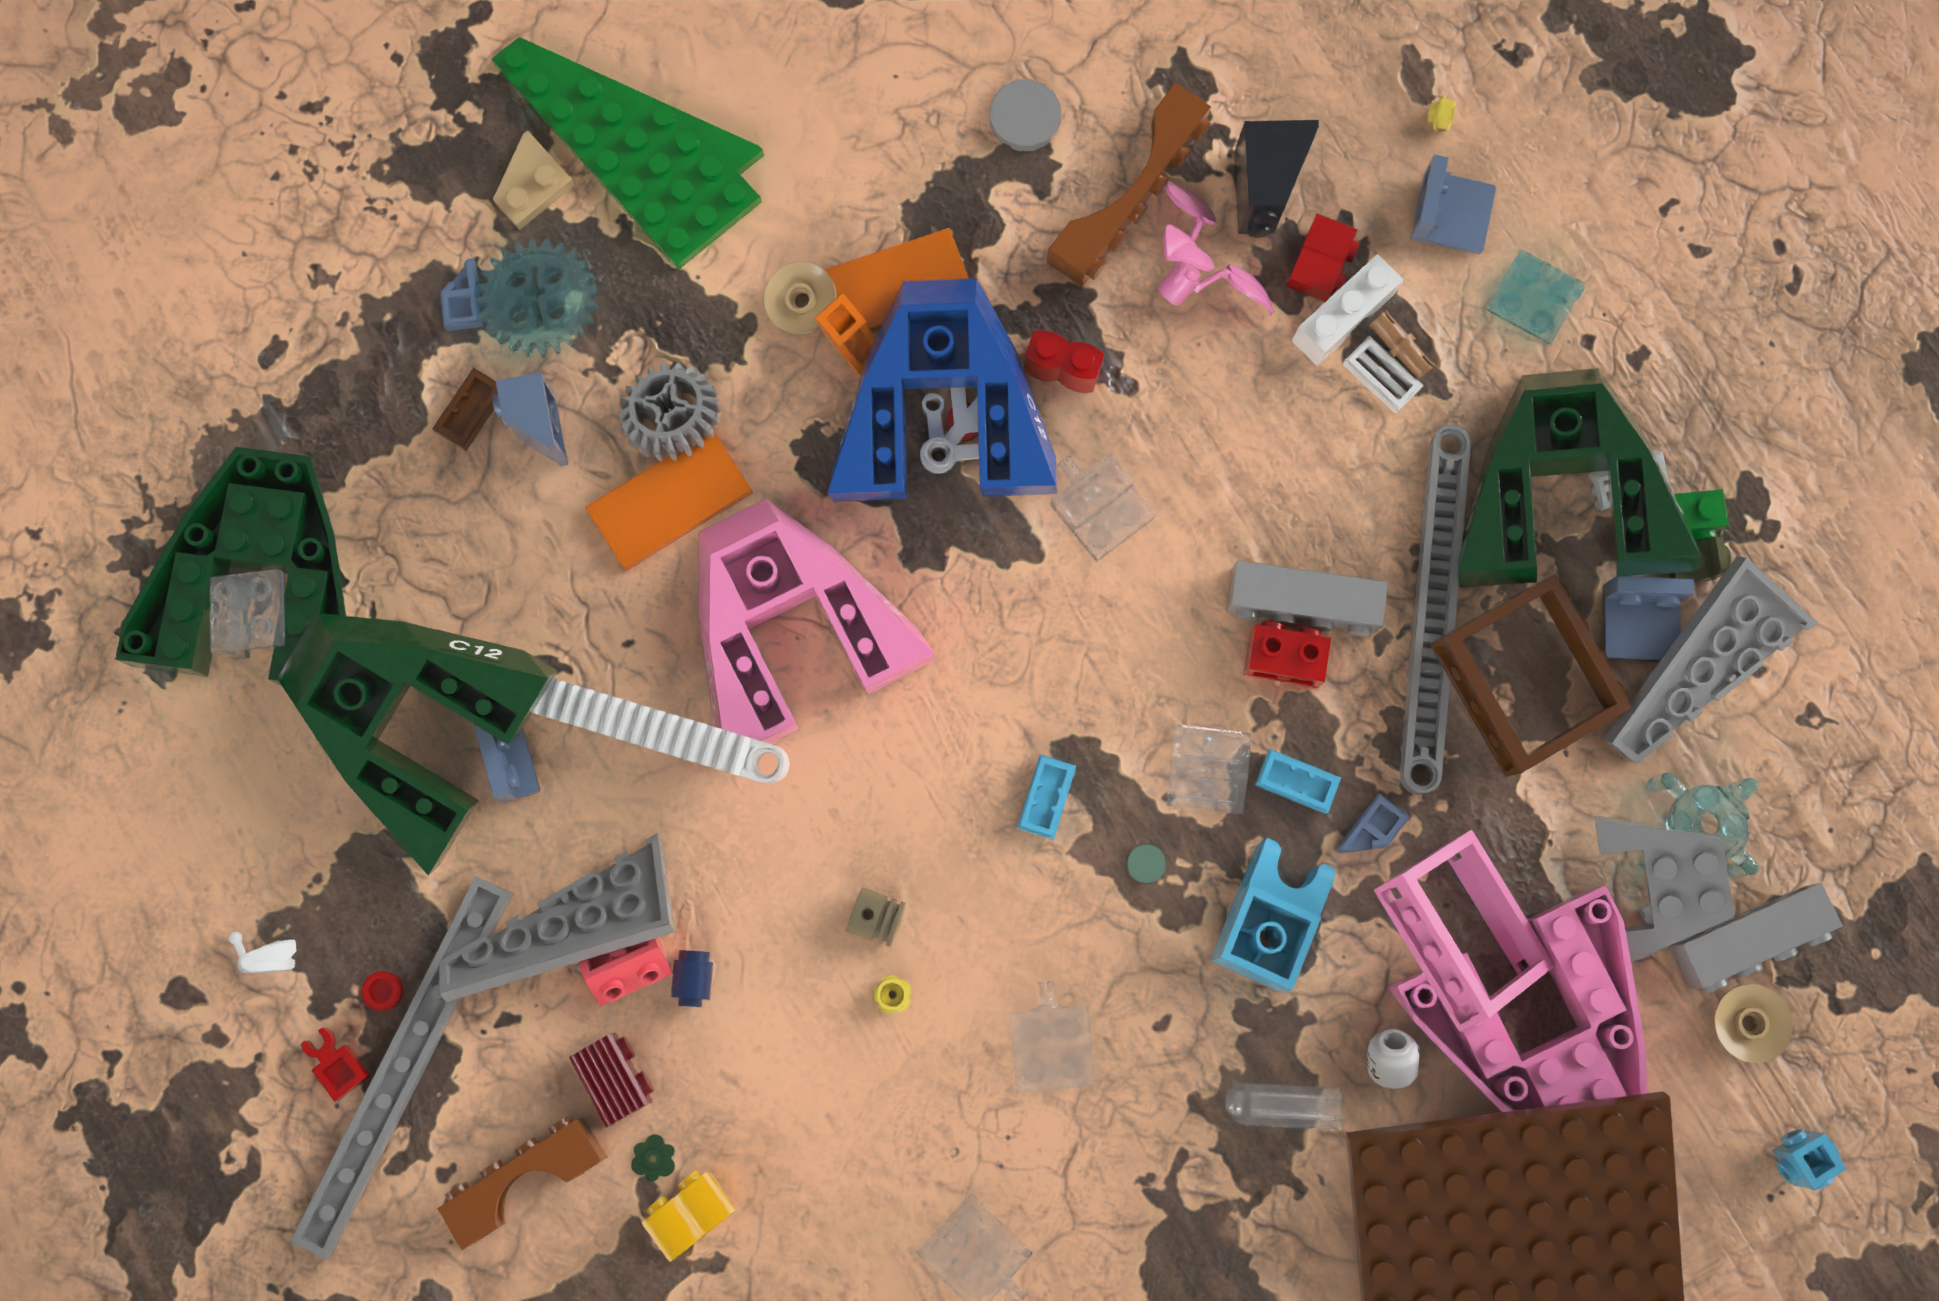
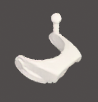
M233 931L229 934L228 940L231 944H234L239 956L237 966L242 973L293 970L295 960H292V955L297 951L295 939L279 940L246 953L241 942L242 934L238 931Z

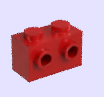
M1262 621L1261 625L1256 624L1250 631L1243 675L1319 688L1325 682L1331 638L1321 636L1322 632L1313 628H1299V632L1285 630L1284 625L1278 622Z

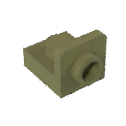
M1723 536L1713 537L1704 542H1696L1701 554L1698 571L1669 573L1670 578L1692 579L1694 582L1716 580L1723 576L1731 564L1730 550L1724 545Z

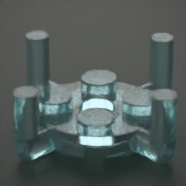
M1669 772L1648 780V788L1651 791L1658 792L1666 789L1676 799L1671 806L1669 815L1666 817L1665 823L1668 830L1671 828L1721 837L1724 841L1726 860L1732 858L1735 861L1728 868L1729 874L1733 877L1754 875L1759 871V864L1744 849L1750 834L1748 832V819L1750 817L1744 802L1758 789L1756 779L1749 777L1730 783L1728 788L1701 785L1687 789L1674 774ZM1705 813L1714 815L1718 821V829L1714 834L1705 832L1701 826V818Z

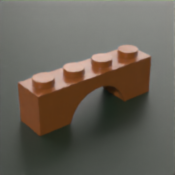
M570 1116L561 1119L548 1128L552 1135L538 1143L535 1137L514 1150L517 1157L504 1165L500 1159L479 1172L483 1179L469 1187L467 1182H464L445 1194L448 1202L437 1209L461 1250L473 1245L505 1224L504 1203L506 1195L512 1184L524 1173L529 1171H545L556 1175L567 1183L608 1158L584 1117L577 1118L572 1121Z

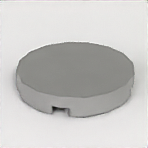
M1032 79L1015 80L1005 84L994 95L990 105V126L995 137L1001 143L1004 142L1010 145V148L1017 151H1034L1046 146L1058 131L1061 123V105L1055 93L1045 84Z

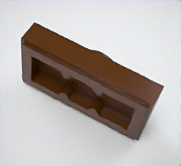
M473 368L432 428L433 431L467 451L494 411L492 395L498 394L496 381Z

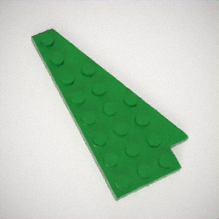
M518 37L492 58L494 66L678 270L762 203L761 197L741 176L742 173L764 156L760 146L521 37Z

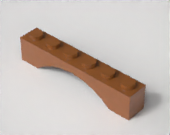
M1175 82L1154 110L1151 123V153L1147 165L1137 181L1121 198L1107 208L1087 217L1069 221L1049 247L1046 263L1081 287L1089 277L1095 280L1106 264V261L1103 259L1110 249L1116 252L1127 236V233L1124 231L1131 221L1137 224L1148 208V205L1145 203L1152 194L1158 196L1169 181V177L1166 175L1174 166L1178 169L1184 163L1190 153V150L1187 148L1194 139L1200 141L1211 124L1207 120L1211 106Z

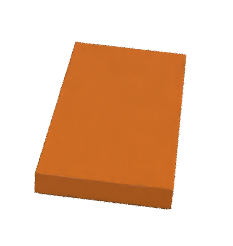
M950 228L825 269L835 285L836 298L843 293L867 321L865 325L871 332L881 329L903 281L969 279Z
M715 432L714 438H702L705 443L704 449L696 445L691 448V457L683 451L679 453L676 462L669 455L662 462L659 461L585 507L625 571H628L753 493Z

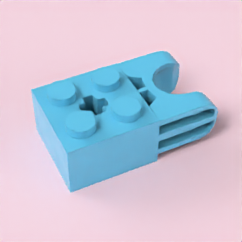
M1266 837L1254 850L1210 961L1281 993L1292 991L1321 920L1320 914L1336 873L1333 867L1322 864L1310 870L1300 888L1295 889L1287 886L1280 879L1277 870L1281 847L1276 841ZM1267 932L1265 939L1270 941L1269 946L1264 947L1262 945L1260 933Z

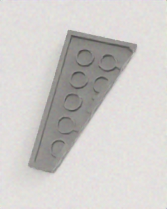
M1737 556L1630 702L1632 708L1621 714L1603 740L1628 761L1635 764L1639 763L1670 739L1672 731L1686 720L1693 721L1702 714L1700 709L1713 699L1720 700L1761 668L1763 660L1774 651H1783L1792 643V637L1803 629H1811L1818 622L1748 558Z

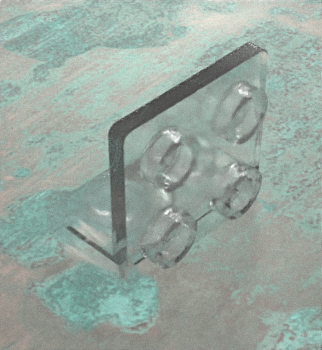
M273 569L210 577L211 653L236 660L250 658V650L279 647L285 644L283 571Z

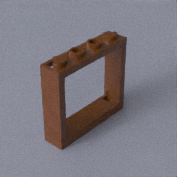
M1556 574L1533 584L1429 643L1505 777L1527 771L1632 708L1627 700L1625 688L1620 682L1616 681L1608 667V659L1605 653L1596 646L1589 633L1588 623L1576 611L1570 600L1568 588L1559 581ZM1540 597L1604 709L1531 752L1526 753L1463 640Z

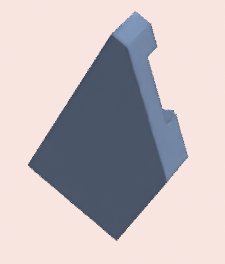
M474 258L467 259L463 264L465 267L440 292L443 324L447 332L484 327L477 265Z
M1378 793L1335 850L1338 853L1386 848L1410 816Z

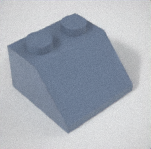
M537 372L496 381L498 394L492 395V401L496 416L502 417L505 428L510 427L518 439L560 466L568 465L556 396L542 373Z

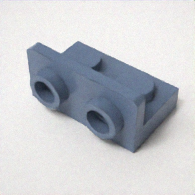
M474 724L494 799L506 803L539 793L540 786L524 728L518 737L509 744H506Z

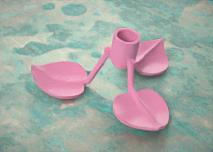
M1168 182L1165 189L1169 197L1179 208L1194 217L1195 226L1190 236L1170 224L1163 231L1165 260L1177 262L1157 287L1161 295L1172 304L1180 306L1192 291L1199 294L1205 286L1219 278H1225L1241 293L1267 308L1270 316H1272L1274 309L1265 288L1253 275L1236 265L1229 264L1227 269L1222 268L1204 280L1198 281V278L1201 276L1198 269L1211 272L1214 269V264L1211 258L1195 245V240L1204 222L1214 225L1216 217L1209 205L1199 196Z

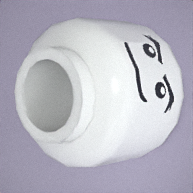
M1397 1029L1384 1030L1375 1034L1369 1042L1366 1067L1371 1079L1375 1083L1390 1089L1404 1088L1412 1084L1417 1078L1419 1069L1420 1049L1418 1043L1412 1036Z

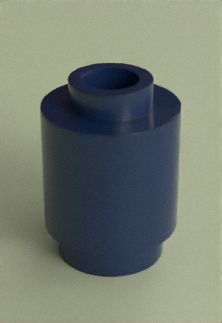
M679 950L678 960H674L671 997L679 998L678 1006L702 1007V999L710 1000L713 962H709L710 952Z

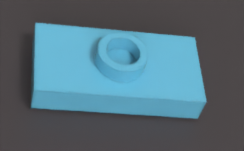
M1269 749L1254 786L1327 814L1341 777Z
M1039 755L1017 829L1054 840L1076 765Z

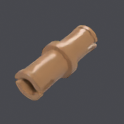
M1388 310L1383 312L1369 325L1391 349L1388 353L1393 358L1397 356L1417 380L1435 366L1434 362L1432 363L1416 345L1414 335L1412 333L1408 335L1393 319Z

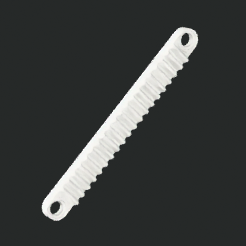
M554 678L533 713L761 783L774 784L780 782L789 771L790 762L788 755L782 748L776 745ZM770 752L776 756L778 765L772 774L765 775L760 771L758 764L761 756Z

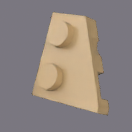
M527 130L521 137L493 200L515 227L521 230L575 186L573 179Z

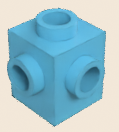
M1797 1129L1783 1136L1781 1139L1783 1144L1772 1150L1779 1161L1776 1163L1779 1173L1789 1184L1819 1190L1832 1183L1833 1177L1847 1170L1839 1157L1835 1144L1825 1133Z

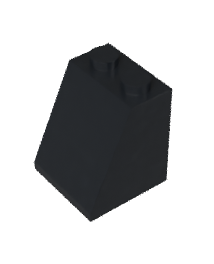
M1319 120L1244 121L1234 151L1238 234H1248L1250 237L1261 238L1268 236L1270 233H1275L1319 128Z

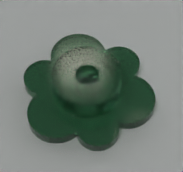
M653 1134L646 1139L645 1143L640 1142L635 1145L634 1153L636 1157L631 1162V1168L635 1174H645V1178L648 1181L654 1182L659 1178V1175L665 1177L673 1173L675 1163L671 1157L674 1156L675 1149L671 1144L665 1145L662 1136ZM651 1155H654L656 1157L655 1162H652L650 1160Z

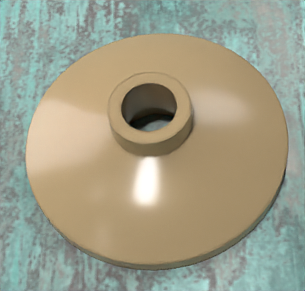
M798 261L786 264L771 276L764 292L765 311L772 323L786 333L794 335L812 333L820 328L814 317L836 299L835 285L828 273L814 263ZM802 296L809 297V302L805 307L798 306V300Z
M1743 984L1728 990L1718 1001L1713 1015L1714 1032L1720 1045L1732 1057L1743 1062L1765 1063L1775 1059L1787 1048L1792 1037L1793 1021L1787 1004L1775 991L1762 985ZM1746 1016L1752 1020V1028L1748 1031L1742 1026V1020Z

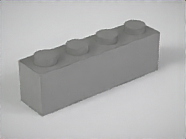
M1236 561L1231 571L1227 612L1236 613V618L1244 621H1258L1259 617L1271 618L1273 622L1281 623L1284 626H1296V622L1311 624V628L1323 632H1331L1335 627L1348 629V634L1352 636L1370 637L1371 633H1376L1383 627L1388 582Z
M1822 883L1802 886L1669 947L1689 989L1704 988L1706 993L1727 986L1729 983L1726 978L1737 973L1741 977H1746L1763 969L1761 963L1768 959L1774 958L1775 962L1798 954L1795 947L1808 942L1809 946H1815L1832 939L1830 932L1843 925Z

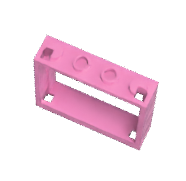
M1472 830L1439 847L1374 889V892L1458 1031H1462L1490 1018L1556 966ZM1458 852H1459L1460 855L1462 856V857L1459 858V859H1457V857H1456V855H1455V854H1457ZM1446 860L1449 861L1518 974L1489 998L1417 879ZM1397 887L1402 896L1397 900L1390 890ZM1525 959V961L1529 965V967H1527L1526 969L1521 963V960ZM1467 1004L1471 1012L1466 1015L1461 1006Z

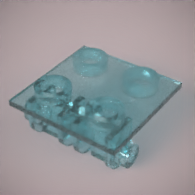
M1520 249L1486 310L1551 345L1573 304L1583 293L1585 283L1581 282L1578 278L1575 279L1564 273L1561 269L1553 267L1550 263H1546L1531 255L1532 253Z

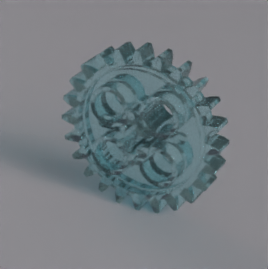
M530 238L528 248L523 249L517 241L515 242V253L511 254L503 248L501 251L504 260L500 262L494 258L490 259L495 269L493 272L482 270L481 273L488 283L477 284L479 292L485 296L476 299V303L481 309H485L479 313L484 323L489 322L485 328L490 335L497 334L495 339L501 346L509 341L508 347L513 353H516L522 346L523 352L527 357H530L534 348H537L543 358L546 357L547 347L552 346L554 351L560 354V343L565 342L570 347H573L574 343L571 338L573 334L580 337L586 336L581 325H593L594 322L587 312L598 311L596 302L590 299L598 297L599 293L596 287L591 286L596 280L593 273H587L589 270L587 262L585 260L578 262L579 256L575 250L566 254L567 249L562 242L553 250L552 244L547 238L544 240L542 247H538L534 239ZM534 268H538L537 284L542 292L538 298L543 318V326L541 328H537L539 316L538 310L533 303L537 299L536 285L533 280ZM552 274H563L561 280L557 283H547L548 278ZM515 278H526L521 286L516 288L510 287ZM557 308L566 309L562 317L557 319L550 318L553 310ZM528 312V316L523 322H513L516 314Z

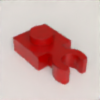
M324 1027L318 1030L324 1039L323 1046L320 1049H316L310 1040L303 1041L301 1047L305 1054L310 1057H317L320 1061V1064L311 1071L332 1100L336 1102L340 1101L371 1075L349 1045H343L338 1050L336 1049L334 1033L329 1028Z

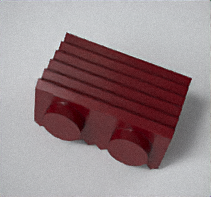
M616 1033L606 1035L569 1057L606 1128L653 1102L649 1094L654 1092V1088L644 1071L637 1073L630 1060L635 1057L632 1046L625 1036L619 1038Z

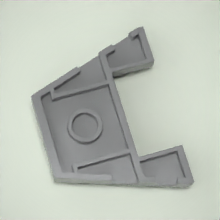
M1603 816L1594 817L1600 854L1642 849L1653 923L1625 927L1631 963L1734 918L1724 841L1721 837L1671 828L1668 830L1645 826L1643 823L1632 821L1628 823L1611 820L1609 817Z

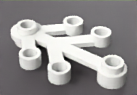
M965 387L950 388L954 425L945 436L941 421V414L944 411L943 398L936 393H930L922 400V411L927 416L929 439L921 447L920 459L922 465L932 473L941 474L948 472L953 468L956 461L979 459V444L958 445L966 433L978 432V396L967 408ZM934 400L940 404V407L936 411H930L926 404ZM942 451L946 457L942 461H935L932 458L933 452Z

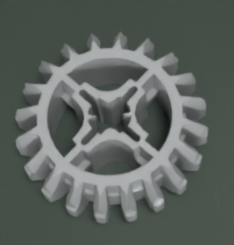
M663 362L660 371L655 372L652 368L648 367V376L642 378L635 375L637 385L626 386L628 397L620 399V406L623 410L618 412L619 419L622 423L624 435L629 438V442L634 448L641 450L643 455L650 457L654 454L662 462L666 455L669 454L671 459L677 462L680 452L684 451L686 455L691 457V448L696 445L704 449L703 437L714 438V431L711 426L719 425L720 419L717 413L720 412L721 408L716 397L717 392L714 386H711L708 378L703 374L699 375L692 366L685 370L683 365L677 362L673 369L670 370L669 366ZM683 393L694 396L697 399V404L689 405L688 401L683 400ZM643 419H651L657 426L656 431L644 427Z

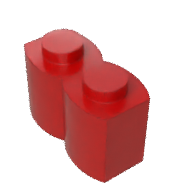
M1317 213L1286 287L1326 302L1331 293L1335 294L1343 286L1347 275L1341 273L1345 261L1352 263L1360 242L1354 240L1358 229Z
M1038 330L1033 331L1025 354L1023 369L1036 379L1059 381L1063 386L1072 391L1091 393L1094 391L1104 354L1090 344L1083 342L1068 343L1066 339L1054 332Z

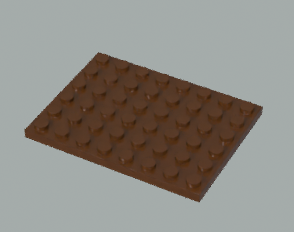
M1664 1091L1346 1132L1361 1301H1684L1670 1096Z

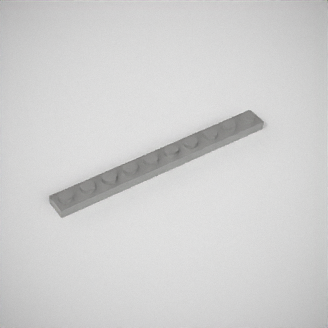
M475 876L290 1241L291 1243L324 1259L331 1258L461 999L458 998L446 1002L440 995L439 961L481 936L487 939L492 937L513 893Z

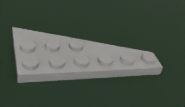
M658 833L646 839L648 845L629 855L626 851L614 858L616 864L599 874L590 872L539 902V909L528 916L520 919L519 915L505 922L507 928L489 939L481 936L439 961L440 995L446 1002L675 933L663 843Z

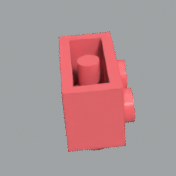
M659 937L579 962L584 981L600 1007L673 974Z

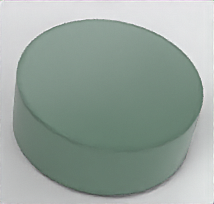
M1140 845L1129 854L1126 862L1127 871L1132 879L1139 883H1153L1165 872V856L1160 849L1153 845Z

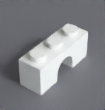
M1377 254L1298 327L1292 342L1316 366H1319L1344 342L1349 333L1364 318L1367 317L1369 319L1394 296L1404 279Z

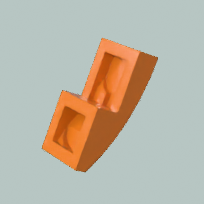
M841 293L814 319L856 375H861L876 336L865 325L867 321L848 298Z

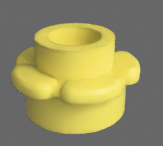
M1442 95L1439 102L1432 101L1428 123H1433L1434 131L1439 129L1449 130L1451 127L1456 101L1446 99V95Z
M888 975L881 979L880 984L875 986L873 998L875 1002H878V1008L886 1014H893L895 1011L903 1012L910 1004L909 995L911 994V987L906 980H899L895 975ZM891 991L896 992V997L894 999H891L889 997V993Z

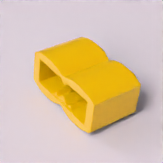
M697 1170L678 1184L681 1192L668 1201L664 1195L645 1210L649 1217L642 1222V1225L669 1262L676 1259L737 1210L710 1171L705 1172L703 1175H700Z

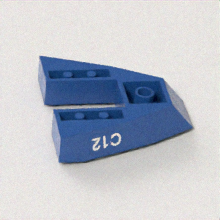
M977 278L903 281L864 365L833 463L828 495L833 502L908 499L905 390L977 387L979 475L982 497L1057 494L1056 456L1017 351Z

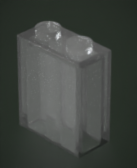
M1233 1081V1089H1227L1226 1111L1227 1113H1232V1121L1256 1126L1341 1130L1342 1088L1327 1085Z

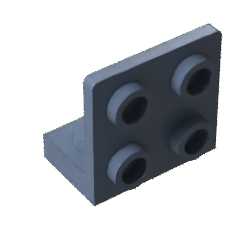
M1434 154L1423 175L1410 239L1481 254L1486 241L1496 186L1452 176L1450 172H1446L1448 157Z
M1616 576L1603 585V652L1607 659L1660 662L1681 634L1680 602L1694 595V580Z

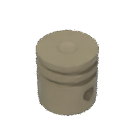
M862 887L853 907L846 932L871 941L875 937L877 938V943L881 944L882 941H886V946L891 947L906 903L901 901L900 905L896 904L897 899L892 898L891 901H888V896ZM867 909H871L874 913L871 920H867L864 916Z

